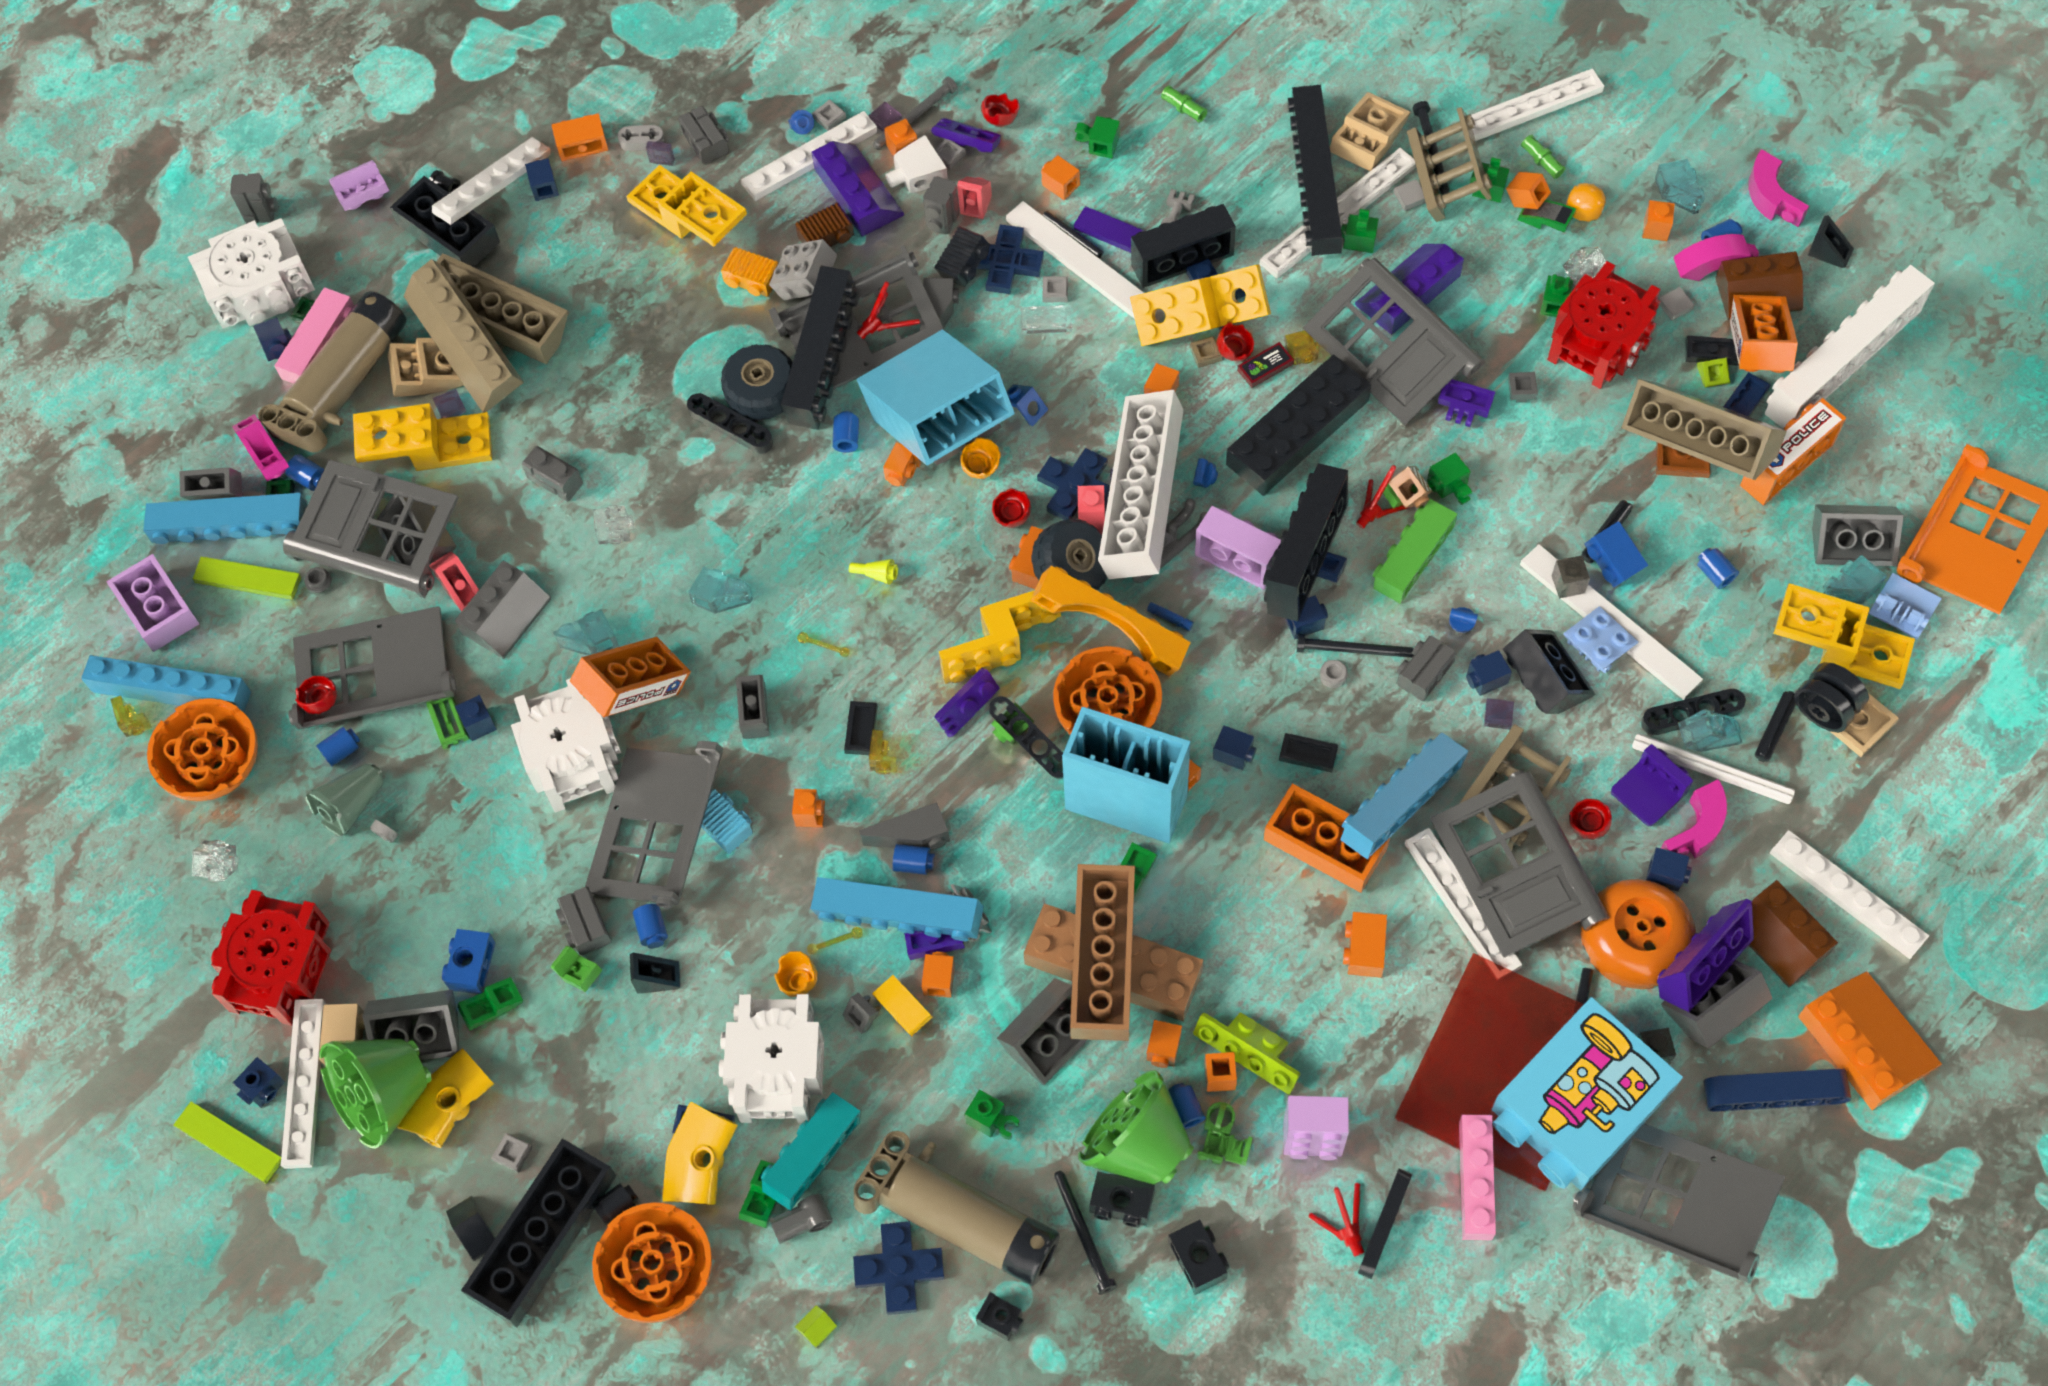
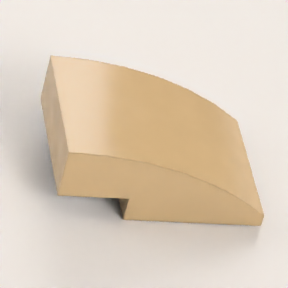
M1367 92L1346 115L1344 124L1332 136L1330 152L1371 171L1378 165L1397 138L1410 116V111Z
M417 338L415 344L389 345L387 356L394 397L432 394L464 386L432 338Z

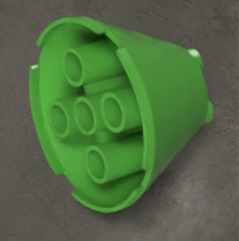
M403 1039L330 1041L320 1049L319 1058H324L325 1067L320 1070L328 1095L349 1130L355 1128L363 1136L359 1138V1141L369 1148H378L388 1140L424 1092L427 1083L432 1081L429 1070L422 1065L418 1057L420 1054L418 1046L412 1040L408 1042Z
M1150 1070L1134 1080L1137 1085L1128 1093L1122 1090L1090 1128L1082 1142L1086 1146L1084 1154L1081 1151L1078 1153L1079 1161L1085 1166L1145 1183L1156 1184L1162 1181L1166 1184L1175 1176L1177 1172L1175 1167L1179 1162L1190 1156L1194 1147L1190 1144V1139L1164 1079L1156 1070Z

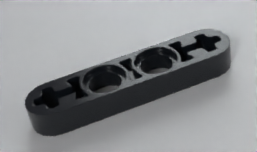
M696 393L688 398L687 408L690 416L756 453L764 454L771 450L773 439L768 429L704 394ZM703 403L704 409L701 407L695 409V405L700 406ZM718 413L726 415V419L722 422H715L713 417ZM737 425H745L747 427L746 431L741 434L735 433L733 430ZM756 438L759 440L765 438L766 442L760 441L757 444Z
M1727 689L1652 707L1644 713L1641 727L1647 734L1659 735L1733 717L1742 712L1746 698L1737 689ZM1729 698H1731L1733 702H1738L1736 707H1734L1732 703L1726 704ZM1707 703L1713 707L1714 712L1712 714H1704L1700 711L1699 705ZM1683 710L1688 718L1684 721L1677 720L1673 715V711ZM1651 717L1654 720H1660L1658 726H1655L1654 722L1649 723Z
M1003 696L994 698L989 705L991 716L1052 777L1063 779L1062 772L1057 771L1054 773L1052 771L1055 766L1050 760L1047 761V764L1042 762V760L1050 756L1053 749L1057 752L1053 757L1058 762H1061L1063 752L1008 698ZM997 703L1001 705L1007 703L1006 710L1012 716L1015 711L1019 714L1011 719L1008 726L1004 724L1008 719L1002 713L998 716L995 714L997 711L995 705ZM1020 720L1025 721L1029 727L1028 732L1022 736H1018L1013 732L1014 724ZM1040 739L1046 741L1048 745L1046 753L1042 755L1035 754L1032 750L1033 743Z
M1400 1168L1398 1169L1358 1274L1372 1279L1411 1180L1412 1173Z

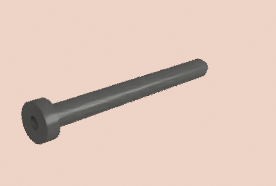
M947 76L942 80L943 85L899 121L906 118L909 124H911L946 94L955 93L958 90L955 81ZM885 133L874 141L873 146L875 149H881L886 144Z

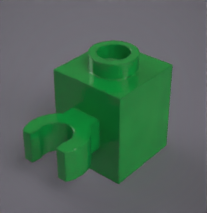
M1096 116L1093 128L1085 123H1077L1075 140L1079 142L1089 141V154L1112 159L1120 138V121L1109 117Z
M1491 157L1490 164L1482 162L1484 172L1490 177L1493 186L1489 189L1492 197L1489 200L1501 203L1510 169L1500 166L1501 159ZM1474 171L1472 173L1470 183L1476 181ZM1480 190L1472 193L1473 197L1486 199Z
M1364 209L1359 210V215L1349 214L1348 223H1343L1341 228L1342 239H1345L1343 249L1373 253L1379 218L1369 217L1370 210Z
M1556 274L1548 275L1540 310L1541 315L1557 317L1559 308L1572 290L1573 280L1570 277L1564 278Z
M1456 452L1430 466L1427 483L1433 492H1437L1442 499L1454 493L1461 505L1471 500L1468 495L1472 494V490L1467 485L1471 471Z
M980 1089L964 1114L966 1124L989 1137H992L995 1130L999 1129L1000 1135L1003 1138L1011 1140L1012 1133L1006 1131L1005 1126L1007 1124H1014L1019 1127L1020 1125L1017 1117L1013 1115L1004 1116L1006 1112L1003 1102Z

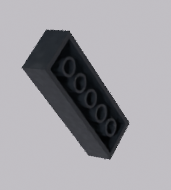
M820 266L781 402V407L787 421L791 425L818 430L820 422H824L826 418L827 408L825 404L827 398L830 399L833 393L832 379L839 372L840 361H838L840 352L843 353L846 347L845 333L852 326L853 316L851 312L859 301V292L855 288L856 282L853 281L851 272L848 270Z
M1333 354L1227 448L1226 465L1264 496L1369 401L1371 384Z
M1318 463L1314 473L1309 474L1306 484L1307 489L1305 492H1301L1298 500V509L1291 514L1290 527L1288 530H1284L1281 537V547L1279 550L1276 549L1273 554L1271 570L1267 569L1264 574L1263 585H1266L1264 602L1267 603V614L1294 621L1299 620L1348 507V470Z
M562 1138L461 1291L475 1303L517 1328L595 1210L593 1206L598 1203L597 1199L606 1193L617 1175L613 1169Z

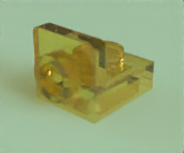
M1306 331L1285 335L1284 341L1289 354L1294 359L1293 365L1309 364L1318 359L1319 344L1314 342L1313 338Z
M121 695L110 699L117 725L126 737L140 735L145 730L152 728L145 714H136L131 703L127 704Z
M873 730L869 753L870 771L884 775L890 774V772L896 773L898 769L897 758L888 756L889 741H885L884 731Z

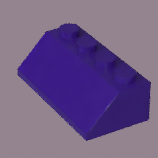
M831 141L811 152L814 170L835 200L840 204L861 237L904 216L903 210L856 145Z
M1423 244L1391 273L1427 305L1461 276L1464 258L1446 244ZM1375 285L1358 299L1355 305L1372 318L1390 298ZM1394 303L1376 323L1392 335L1408 322L1411 317Z
M1744 899L1723 906L1716 915H1712L1709 918L1706 926L1700 933H1696L1692 937L1691 943L1683 952L1677 953L1674 962L1667 969L1660 972L1657 979L1659 998L1687 1012L1694 1008L1754 940L1751 900Z

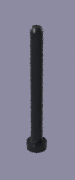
M1427 101L1417 102L1412 109L1414 115L1419 116L1423 134L1427 136L1433 133L1428 115L1430 105ZM1437 143L1430 145V148H1428L1429 154L1439 153ZM1442 162L1436 164V167L1433 168L1436 175L1445 172ZM1448 182L1441 184L1439 188L1442 195L1450 192Z
M1298 634L1296 652L1303 653L1304 649L1407 658L1414 656L1412 654L1413 647L1307 639L1305 634Z
M1057 1171L1054 1173V1179L1099 1283L1095 1286L1097 1293L1102 1295L1111 1292L1117 1288L1114 1278L1109 1279L1065 1173Z

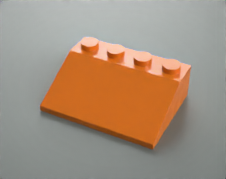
M1867 971L1818 997L1806 1005L1798 1016L1839 1069L1846 1070L1848 1081L1872 1111L1942 1065Z

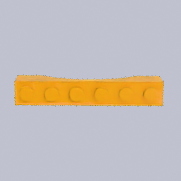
M1050 566L1042 573L1030 599L1033 603L1052 613L1065 611L1083 612L1109 621L1132 640L1145 662L1147 661L1154 669L1167 676H1171L1180 669L1191 643L1184 639L1183 635L1179 632L1164 628L1157 620L1142 616L1137 613L1135 608L1122 605L1115 601L1111 595L1093 589L1088 582L1071 577L1064 569Z

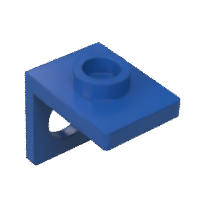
M1013 384L1006 391L1012 407L1018 408L1030 426H1033L1048 411L1047 406L1032 386ZM1035 401L1038 405V411L1035 415L1031 416L1028 413V405L1030 402Z

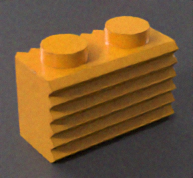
M734 247L721 269L723 281L732 288L741 287L747 289L754 296H760L761 294L769 297L773 289L769 283L778 262Z

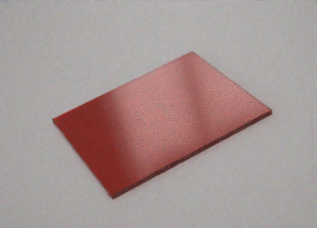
M1473 953L1394 1119L1460 1150L1459 1121L1461 1116L1492 1115L1494 1167L1538 1188L1540 1191L1546 1192L1550 1180L1538 1167V1163L1543 1156L1526 1141L1519 1148L1507 1142L1493 1126V1122L1498 1115L1492 1111L1497 1096L1584 1004L1483 958L1479 954Z

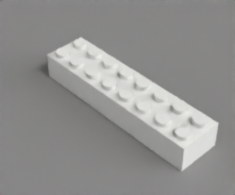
M1909 265L1903 272L1901 270L1897 271L1891 278L1890 284L1886 287L1882 285L1875 292L1870 302L1865 300L1853 317L1849 315L1845 318L1837 332L1831 331L1825 337L1820 347L1815 346L1810 350L1805 361H1798L1794 365L1793 371H1789V375L1786 378L1782 376L1775 382L1772 387L1774 392L1766 401L1768 406L1765 415L1784 429L1791 419L1795 418L1797 420L1802 416L1801 413L1810 403L1816 404L1821 398L1826 399L1922 311L1935 283L1912 265Z
M1174 390L1125 396L1098 561L1108 579L1159 574L1183 417V407Z

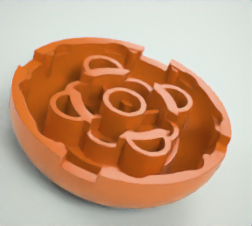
M1112 646L1096 647L1073 657L1070 663L1059 673L1054 685V708L1061 725L1070 735L1081 707L1152 728L1161 710L1162 688L1158 675L1147 661L1144 662L1139 657L1133 655L1132 651ZM1115 686L1121 687L1125 691L1118 694ZM1092 689L1098 691L1095 697H1090L1087 693ZM1121 709H1125L1129 713L1125 715L1118 711Z
M213 698L193 700L175 708L176 712L170 715L164 722L161 720L158 723L148 743L147 762L153 778L171 795L188 801L214 800L229 794L239 787L252 771L258 753L257 735L250 719L236 705ZM222 738L223 746L219 747L217 742ZM217 763H222L220 767L214 769ZM190 764H197V767H188Z
M1628 879L1613 883L1598 893L1610 918L1594 924L1587 932L1581 924L1582 945L1585 946L1592 965L1604 977L1624 987L1652 989L1654 986H1658L1657 979L1660 972L1667 969L1674 962L1677 953L1683 952L1691 943L1692 937L1696 934L1694 919L1683 900L1672 890L1659 883L1644 879ZM1627 908H1632L1638 915L1632 916L1628 914ZM1661 920L1665 926L1657 927L1654 921ZM1619 930L1626 931V940H1622L1617 933ZM1647 942H1652L1655 945V950L1647 951L1644 945Z
M645 1203L622 1212L607 1225L608 1228L600 1241H597L594 1250L592 1271L597 1290L611 1309L629 1320L641 1323H658L681 1315L696 1303L704 1292L710 1278L712 1251L704 1229L691 1214L671 1204ZM665 1242H670L672 1250L667 1254L660 1251L661 1245ZM637 1250L642 1251L643 1254L640 1261L634 1262L631 1259L633 1254ZM653 1263H660V1265H657L658 1268H656L655 1270H651V1265ZM671 1270L679 1273L674 1281L667 1280V1274ZM641 1279H648L650 1285H647L643 1290L638 1289L639 1281Z

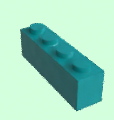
M834 1092L827 1099L823 1098L819 1101L814 1110L815 1114L809 1121L805 1120L800 1125L796 1133L797 1137L792 1143L787 1142L779 1153L780 1158L774 1165L769 1164L761 1175L762 1192L790 1211L860 1124L861 1111Z

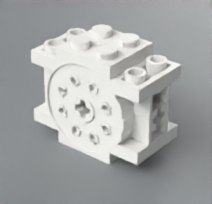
M282 218L258 227L255 221L209 239L210 248L188 256L203 288L206 300L222 329L236 325L243 320H246L248 325L252 326L278 314L285 313L295 308L293 299L305 296L315 290Z
M570 679L566 680L568 687L528 701L525 695L514 698L521 722L512 724L511 727L526 773L536 792H545L555 813L565 809L564 803L605 789L607 794L614 792L616 786L614 781L618 780L614 766L620 764L616 754L621 753V750L615 738L609 716L603 717L598 713L591 703L573 686Z
M751 994L739 995V1004L734 1005L735 1022H726V1032H721L720 1044L721 1049H724V1060L719 1061V1077H723V1085L727 1086L729 1090V1105H733V1113L737 1114L741 1123H752V1119H797L798 1123L810 1120L811 1095H822L825 1040L819 1022H814L815 1013L808 994H797V999H753Z

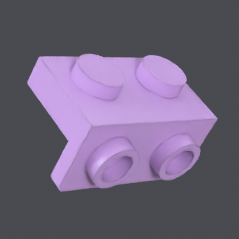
M373 160L329 179L344 211L357 209L362 203L371 199H379L384 193L389 192L388 186Z

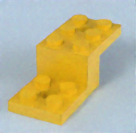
M660 164L627 195L629 203L681 239L692 231L713 247L747 215L746 208L693 172H689L683 179H680ZM659 193H667L664 198L656 197ZM708 213H718L714 218L705 217Z
M1260 264L1130 297L1141 346L1225 326L1228 322L1234 324L1271 314ZM1238 288L1243 289L1246 293V298L1242 303L1238 302L1235 298V292ZM1159 308L1166 314V318L1162 323L1155 317V313Z
M430 403L353 414L354 450L357 463L409 456L416 471L493 461L488 412L437 419ZM380 431H386V432H387V434L385 435V437H383V438H381V439H376V438H375V435H376L378 432H380ZM464 436L471 437L469 442L465 444L458 443L460 438Z
M1790 583L1786 588L1773 633L1824 649L1820 664L1823 662L1835 663L1846 668L1855 676L1897 689H1901L1903 686L1915 641L1914 638L1865 624L1869 607ZM1810 612L1814 615L1815 620L1807 621L1802 617L1801 613ZM1882 651L1887 655L1888 659L1884 661L1879 660L1875 657L1874 652Z
M1034 591L980 607L984 637L939 651L941 672L945 684L961 682L966 677L975 675L981 668L987 669L990 672L992 669L1000 666L1007 667L1021 660L1018 631H1026L1040 623H1051L1061 617V612L1052 613L1030 601Z

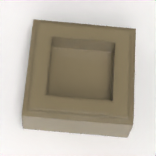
M1214 336L1190 343V350L1198 368L1222 361V355L1218 351Z

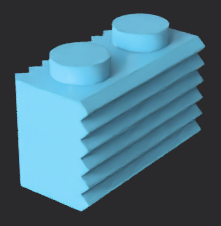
M713 789L701 828L727 854H731L736 847H739L744 840H747L753 832L750 826L752 821L743 810L737 812L732 807L734 803L725 792L720 794L716 789Z

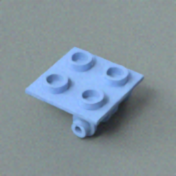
M1892 573L1868 614L1918 640L1942 598Z
M1600 606L1563 634L1568 640L1567 643L1580 651L1579 654L1581 656L1585 654V660H1591V663L1597 668L1596 670L1598 672L1602 671L1604 674L1611 669V664L1638 644V641Z

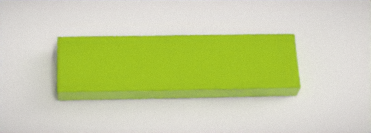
M201 556L192 579L197 584L294 600L302 577L299 573Z
M190 1101L173 1124L180 1131L265 1184L269 1182L281 1165V1157L192 1101Z

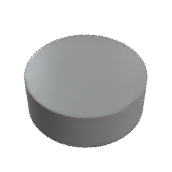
M1338 660L1325 662L1320 670L1321 682L1329 688L1342 686L1347 679L1346 666Z
M375 820L370 826L372 832L390 843L394 842L399 835L378 820Z

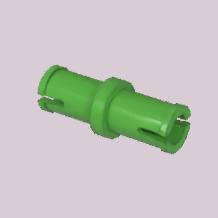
M1170 85L1166 86L1161 94L1162 99L1175 106L1179 113L1189 115L1198 123L1202 122L1208 113L1207 109L1194 102L1191 96L1188 94L1183 95Z
M1532 134L1523 140L1521 147L1535 159V164L1537 166L1541 165L1553 179L1559 178L1564 173L1566 168L1552 155V151L1549 148H1544Z

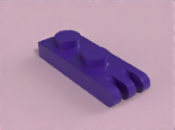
M942 118L931 129L932 134L954 141L961 146L975 147L980 152L992 153L1000 144L1001 139L1000 134L946 118Z
M981 668L934 716L936 721L940 723L941 728L945 730L947 737H953L1000 688L987 669Z

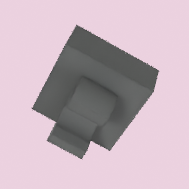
M1535 372L1509 373L1510 400H1516V403L1527 402L1528 399L1537 398Z
M858 992L850 998L842 1015L862 1034L870 1029L881 1007L876 1006L874 1008L869 1003L871 997L869 995L863 997Z

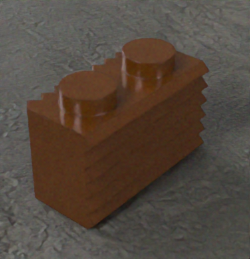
M837 202L795 223L797 236L802 243L823 239L831 247L837 243H846L854 236L853 224Z

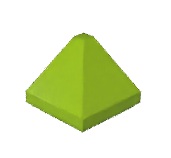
M1727 358L1697 363L1704 388L1730 383Z

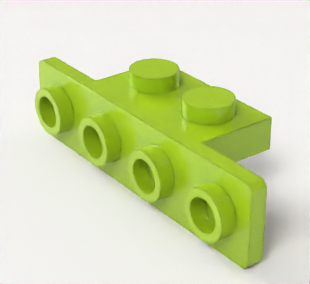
M1241 1012L1228 1027L1206 1013H1202L1199 1017L1193 1035L1221 1053L1234 1052L1237 1063L1286 1094H1290L1293 1091L1300 1077V1072L1278 1059L1285 1051L1289 1043L1288 1041Z

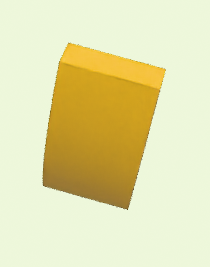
M894 975L872 993L875 999L911 1037L933 1018Z

